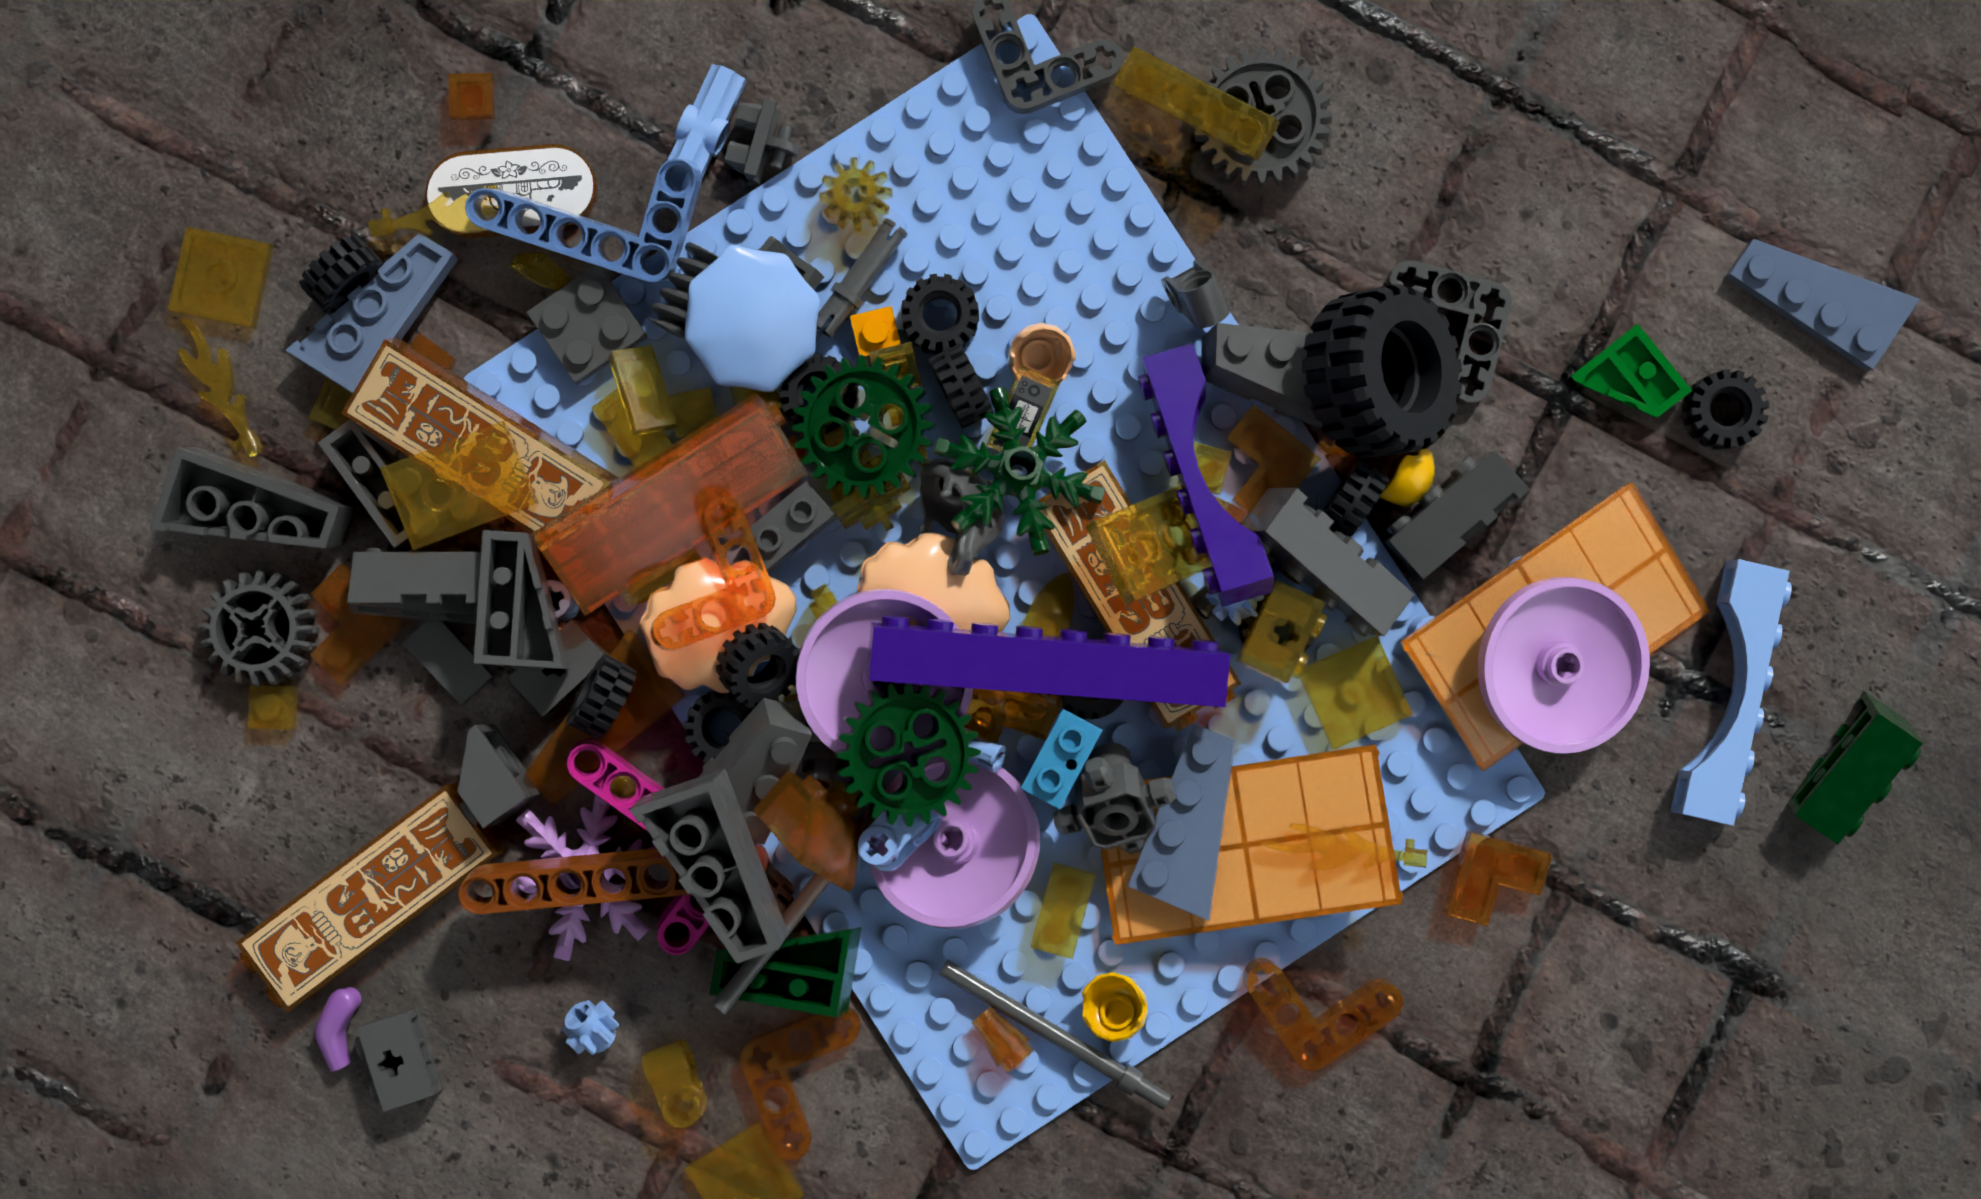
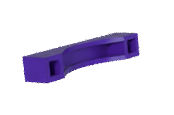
M1193 343L1143 357L1144 374L1138 376L1140 390L1145 401L1149 399L1153 401L1156 412L1150 413L1154 432L1157 439L1165 437L1169 449L1163 452L1165 464L1170 477L1178 476L1182 489L1176 490V495L1183 516L1191 514L1195 528L1189 529L1190 538L1196 555L1204 553L1208 568L1202 569L1209 594L1217 593L1221 606L1224 607L1272 593L1274 575L1260 536L1242 526L1221 507L1208 489L1198 468L1194 450V436L1198 417L1206 401V380Z

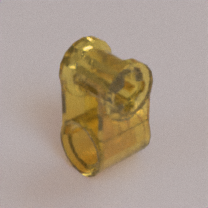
M682 1038L643 1053L641 1056L643 1069L650 1086L654 1090L665 1121L676 1128H686L695 1123L705 1113L708 1102L697 1073L693 1053L687 1041ZM681 1099L683 1101L691 1100L693 1108L688 1112L686 1110L679 1111L676 1103Z

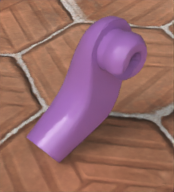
M352 987L337 989L329 996L315 1027V1040L330 1072L339 1070L351 1063L346 1030L356 1009L362 1002L360 993Z

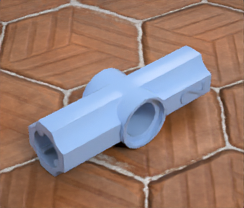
M711 65L694 104H689L680 118L675 133L677 141L667 161L671 159L689 160L697 165L703 178L712 156L716 157L725 144L730 130L729 119L747 83L744 77L722 65ZM682 166L676 167L670 174V183L675 190L683 191L690 183L689 172Z

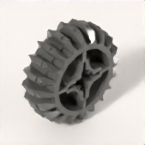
M257 570L253 578L247 572L239 573L238 584L230 579L223 581L226 595L219 591L210 593L212 600L217 605L216 607L204 606L201 609L205 615L211 616L210 623H201L198 626L201 631L210 632V638L201 641L200 645L203 648L215 649L207 660L211 664L223 661L219 671L221 675L230 676L234 673L235 683L245 684L250 679L253 687H262L265 679L270 685H277L280 683L281 674L287 678L294 677L296 672L292 662L299 666L307 665L308 660L301 652L302 650L314 651L317 648L316 644L307 641L308 634H318L320 629L317 626L308 625V620L315 618L318 613L316 609H303L311 597L306 593L296 595L299 588L297 582L289 581L284 585V575L274 573L269 579L267 571ZM266 593L274 597L269 604H263L255 612L240 605L244 600L256 594ZM286 613L290 627L288 638L281 629V621ZM231 620L238 629L237 637L233 643L230 636ZM251 620L263 621L265 623L261 627L265 628L264 634L267 637L255 636L254 632L258 630L254 629L255 623ZM263 645L279 652L276 657L262 664H254L246 660L251 652L256 653Z

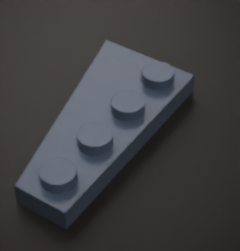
M418 233L378 268L379 274L363 288L359 285L346 296L349 300L331 316L326 314L313 325L316 329L301 342L296 340L286 351L292 357L354 396H357L385 346L387 345L393 350L397 347L458 259L452 252Z
M1752 239L1746 244L1725 276L1866 372L1875 368L1920 300L1911 295L1756 239Z
M1193 724L1171 778L1176 789L1177 799L1159 808L1154 820L1155 828L1144 844L1128 887L1210 921L1236 741Z

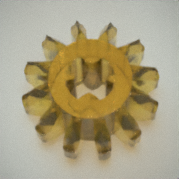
M851 157L849 170L845 171L842 164L837 162L833 167L838 177L823 176L822 182L829 190L820 192L819 199L821 202L830 203L824 210V214L828 219L839 215L837 219V227L843 230L847 227L849 221L853 220L854 230L856 233L862 232L863 228L861 220L867 219L869 224L875 228L879 223L874 212L888 215L890 208L881 200L892 198L893 192L891 188L882 186L888 180L886 172H878L873 175L875 170V163L873 161H867L863 169L860 170L857 158ZM860 187L862 194H865L866 197L860 195L861 202L852 203L850 196H847L846 193L852 195L851 188Z

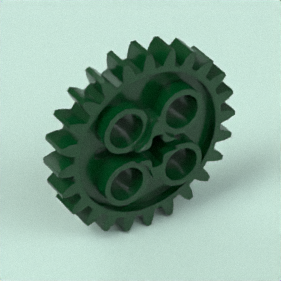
M859 355L856 367H853L849 360L844 357L841 358V371L838 373L831 366H825L828 379L824 382L814 376L810 378L816 387L814 394L808 391H801V396L809 403L807 407L794 408L795 413L804 417V423L792 426V430L804 434V439L795 443L794 447L798 450L809 451L802 459V465H818L812 475L814 479L820 480L829 475L826 485L827 489L833 491L842 482L843 495L847 497L853 494L856 486L859 489L861 498L868 499L871 487L873 486L879 495L886 496L887 482H891L898 489L903 488L900 475L905 473L915 478L917 475L911 466L913 461L920 463L928 461L919 453L920 447H932L934 445L932 441L923 437L924 431L936 428V424L923 420V416L933 410V406L918 403L927 392L922 387L910 390L915 381V377L911 373L899 380L901 366L897 363L890 366L886 372L885 361L881 357L876 358L872 367H869L867 358L864 355ZM853 387H863L866 396L863 404L858 408H848L846 404L847 392ZM835 406L865 422L868 420L870 426L897 440V447L892 448L866 433L860 434L857 428L830 413L831 407ZM892 407L901 408L904 415L902 424L893 430L886 429L883 424L884 414ZM833 425H841L844 430L843 441L836 447H828L825 442L827 429ZM877 445L882 451V460L878 466L867 469L862 462L863 452L868 447Z
M888 682L885 683L884 697H881L874 690L868 691L871 701L868 707L857 701L853 703L860 714L857 719L849 716L843 717V720L851 727L850 733L836 734V737L847 743L846 749L834 752V756L846 760L847 765L839 768L836 772L839 776H851L852 778L843 788L846 793L860 791L854 803L856 806L861 808L872 802L869 812L871 817L876 819L883 810H886V822L890 825L895 823L899 814H902L903 822L908 827H912L915 814H918L924 823L929 824L931 819L930 810L935 809L936 812L945 817L947 811L944 802L949 800L957 805L961 804V800L956 794L958 787L965 790L972 789V786L964 779L965 773H978L979 769L969 764L968 761L969 757L980 755L981 750L969 747L968 742L979 734L977 731L964 730L963 728L971 720L970 714L955 715L961 703L959 700L953 699L943 704L946 696V691L939 688L929 697V685L920 684L916 693H914L912 684L902 683L901 692L897 693L893 684ZM928 713L933 720L932 731L924 737H917L913 731V722L920 714ZM879 726H886L891 734L889 744L880 750L873 749L870 744L871 732ZM939 739L945 740L943 747L913 753L911 755V763L909 764L901 758L892 759L876 767H871L869 764L872 759L902 753L904 751V743L906 742L914 748H920ZM940 756L944 761V772L939 778L929 780L925 775V765L929 759ZM891 769H898L902 774L901 786L894 792H885L881 782L884 774Z

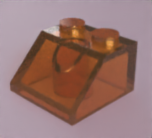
M788 770L753 811L798 863L849 892L855 885L858 841L861 828L849 814L853 807L835 791L827 795V789L812 776L808 775L805 779H802Z

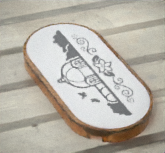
M545 144L464 151L452 154L435 166L429 175L425 190L427 208L432 218L442 228L457 237L476 239L506 236L473 224L467 217L465 211L466 200L477 189L493 188L504 190L585 217L589 210L591 212L596 203L598 183L594 170L579 152L560 144ZM487 196L481 203L482 214L488 220L495 218L498 213L497 201L491 196ZM532 209L527 210L522 217V225L527 232L533 234L540 226L539 215ZM569 223L564 231L575 227L576 224Z

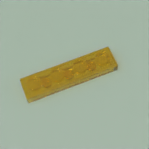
M1135 46L1132 48L1113 82V85L1119 90L1256 161L1261 157L1280 124L1275 117Z

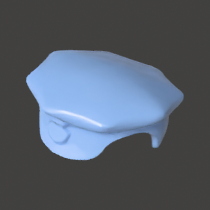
M731 245L712 264L691 280L689 284L685 340L717 384L772 392L814 355L820 300L817 293L804 280L787 255Z

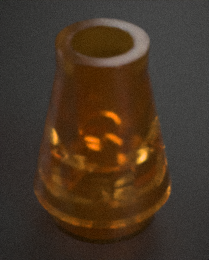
M992 1006L972 1022L996 1067L1001 1066L1007 1074L1034 1052L1028 1044L1030 1039L1001 1017Z

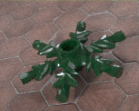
M996 388L989 392L996 414L985 413V418L1000 431L991 434L995 439L1004 443L1003 450L999 454L991 455L983 441L978 450L965 435H960L961 445L940 437L937 439L933 454L956 459L951 465L952 470H961L974 466L972 475L988 469L994 476L991 486H975L981 492L980 494H970L960 498L959 501L968 505V507L955 516L951 523L962 534L979 517L982 524L988 526L991 521L993 507L995 506L1001 512L1002 497L1005 495L1015 496L1020 504L1014 510L1013 516L1022 514L1016 534L1021 537L1028 532L1033 555H1043L1050 551L1043 529L1053 530L1055 527L1039 511L1048 509V507L1035 500V494L1038 489L1043 487L1049 488L1056 501L1060 492L1076 508L1079 507L1078 497L1101 505L1105 488L1082 483L1088 475L1086 472H1077L1064 476L1066 467L1053 474L1045 467L1047 456L1063 457L1057 449L1078 445V441L1070 436L1086 423V418L1078 410H1074L1060 425L1057 424L1054 417H1050L1045 437L1037 430V445L1034 447L1023 446L1019 438L1026 430V427L1017 428L1022 415V408L1018 406L1011 411L1006 388ZM1012 470H1020L1025 476L1017 475Z

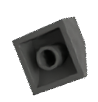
M495 724L475 725L468 730L458 786V794L463 799L460 807L468 820L474 825L480 823L482 828L502 824L544 793Z

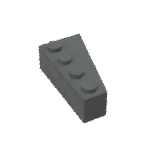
M177 447L150 530L176 531L196 535H213L233 539L330 548L343 545L356 505L199 447Z
M1268 488L1242 523V526L1260 536L1267 557L1270 555L1282 564L1278 570L1285 577L1298 585L1303 581L1314 590L1312 598L1330 611L1337 608L1347 616L1344 623L1350 629L1363 637H1366L1367 634L1385 636L1415 594L1378 561L1372 558H1367L1364 561L1360 557L1364 552L1363 547L1352 537L1338 531L1333 533L1329 528L1334 521L1322 510L1316 511L1303 504L1308 497L1298 488Z
M724 768L642 796L629 810L638 823L642 822L654 839L652 843L661 856H666L680 876L679 882L688 895L692 893L705 912L703 916L735 962L740 963L779 950L789 933L726 769Z

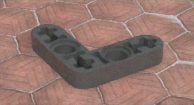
M976 0L972 12L975 28L1005 102L1015 113H1032L1110 82L1120 73L1123 61L1122 51L1117 44L1106 39L1096 40L1034 65L1008 0ZM992 5L994 10L1002 9V12L999 13V25L1002 32L996 36L991 20L989 18H981L985 15V6ZM1009 27H1010L1011 30H1012V31L1004 32V31H1005L1007 28H1009ZM987 36H995V37H993L991 40H989ZM1003 43H1013L1020 50V57L1012 64L1001 63L995 55L996 49ZM1097 52H1103L1105 57L1113 56L1114 59L1110 61L1109 70L1104 71L1101 65L1094 66L1088 69L1087 75L1089 79L1083 80L1082 67L1077 59L1083 58L1085 67L1096 61ZM1060 66L1069 67L1074 71L1076 80L1069 87H1058L1051 79V73L1054 69ZM1044 74V83L1050 93L1049 95L1044 96L1043 87L1031 92V101L1024 103L1021 97L1014 98L1012 96L1017 93V84L1023 83L1026 89L1039 85L1037 75Z
M1411 260L1400 262L1390 271L1387 285H1403L1401 281L1397 280V276L1402 277L1406 271L1413 272L1412 279L1421 283L1428 281V275L1434 276V280L1428 289V298L1438 306L1437 311L1465 318L1456 351L1457 360L1461 359L1462 371L1459 372V380H1464L1469 376L1472 364L1464 365V359L1473 364H1486L1487 366L1486 370L1482 367L1476 369L1474 375V383L1480 385V390H1474L1468 396L1465 394V387L1462 385L1461 395L1456 398V402L1463 405H1472L1481 401L1491 388L1512 303L1509 290L1498 282ZM1449 280L1459 286L1460 298L1457 302L1446 303L1440 299L1438 286L1441 282ZM1417 285L1412 287L1421 293H1424L1426 290L1425 287ZM1490 292L1495 294V301L1501 303V307H1496L1492 310L1488 323H1497L1496 328L1487 323H1473L1474 318L1479 321L1484 318L1486 304L1480 302V298H1485ZM1482 332L1490 338L1491 349L1489 353L1477 355L1471 351L1469 347L1471 334Z

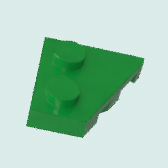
M1635 324L1569 376L1573 382L1654 418H1658L1693 391L1639 324Z

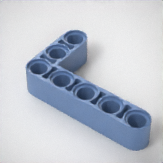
M671 159L661 165L639 235L493 188H481L473 191L466 200L465 211L470 221L481 228L646 282H658L668 279V275L672 272L674 273L677 268L676 261L680 258L701 189L702 175L697 165L689 160ZM679 166L686 168L690 175V183L683 191L675 190L670 183L672 170ZM487 196L493 197L498 204V213L492 220L485 218L481 211V203ZM665 208L673 210L678 219L677 226L671 233L662 231L657 222L659 213ZM529 209L534 210L540 218V226L533 234L527 232L522 225V217ZM569 223L576 224L582 233V239L576 247L567 245L563 238V231ZM611 236L618 238L624 248L621 258L617 261L609 259L604 251V244ZM651 250H657L664 256L665 267L659 274H653L646 268L645 258Z

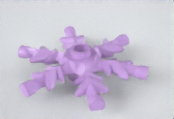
M595 794L592 812L585 807L580 809L586 830L577 829L578 834L584 841L577 850H571L566 847V832L558 838L556 824L552 816L547 818L544 826L527 809L516 821L533 836L525 840L524 844L531 848L546 850L540 858L547 859L600 854L599 845L612 838L602 834L616 823L618 817L617 815L607 816L610 804ZM636 840L627 851L641 850L642 840ZM620 846L617 848L616 852H622ZM610 868L604 871L608 882L615 874L625 879L624 874L618 869ZM568 872L561 874L562 883L569 889L581 887L580 879L575 874ZM528 877L517 878L520 882L518 887L526 893L537 891L536 884L532 879ZM632 901L601 903L600 917L602 918L609 912L611 928L615 934L619 933L623 925L639 941L650 930L643 921L634 915V912L642 909L641 904ZM584 905L564 906L555 911V913L564 916L549 929L550 935L560 934L555 947L554 958L570 961L574 939L576 938L581 943L586 942V934L581 920L590 921V919L583 910Z

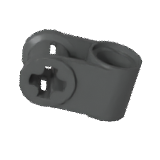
M1200 258L1193 261V267L1173 278L1166 276L1161 279L1162 286L1178 313H1182L1195 327H1211L1229 315V306L1213 271L1208 269Z

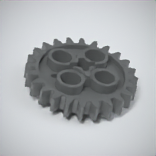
M1260 48L1258 59L1252 60L1249 53L1244 50L1242 53V63L1238 65L1232 58L1227 57V71L1225 73L1215 67L1212 69V77L1215 84L1207 81L1201 83V91L1207 97H1195V107L1203 111L1192 115L1193 124L1201 126V128L1194 132L1195 141H1207L1201 147L1202 157L1215 154L1211 162L1212 169L1217 170L1226 165V180L1229 181L1238 172L1242 174V186L1244 187L1249 183L1251 177H1257L1259 187L1264 188L1266 178L1271 176L1275 183L1281 186L1282 173L1285 172L1296 180L1299 175L1297 165L1300 163L1302 166L1311 169L1313 160L1309 153L1322 155L1324 146L1318 140H1326L1330 137V129L1323 125L1332 122V112L1323 110L1330 105V95H1317L1323 89V79L1310 82L1313 67L1310 65L1299 71L1298 56H1294L1288 63L1282 62L1283 53L1280 49L1276 52L1273 60L1267 59L1264 48ZM1251 84L1257 85L1264 117L1269 118L1268 132L1275 148L1273 153H1269L1266 149L1261 121L1259 118H1256V103L1249 87ZM1273 86H1281L1289 94L1282 99H1273L1266 92ZM1233 97H1239L1245 100L1247 105L1239 111L1229 110L1225 103ZM1291 125L1297 128L1300 134L1294 139L1287 140L1280 137L1277 131L1283 126ZM1243 137H1251L1258 142V145L1251 151H1243L1236 146V142Z

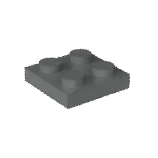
M597 265L527 311L536 327L577 385L648 338V335L606 273Z

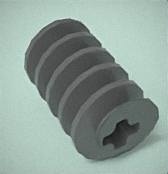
M691 242L686 243L685 250L692 259L680 257L676 261L684 274L672 272L668 275L669 281L676 289L661 288L659 292L667 302V305L653 303L651 306L652 311L659 319L647 318L664 330L684 340L689 284L691 280L718 258L715 254Z

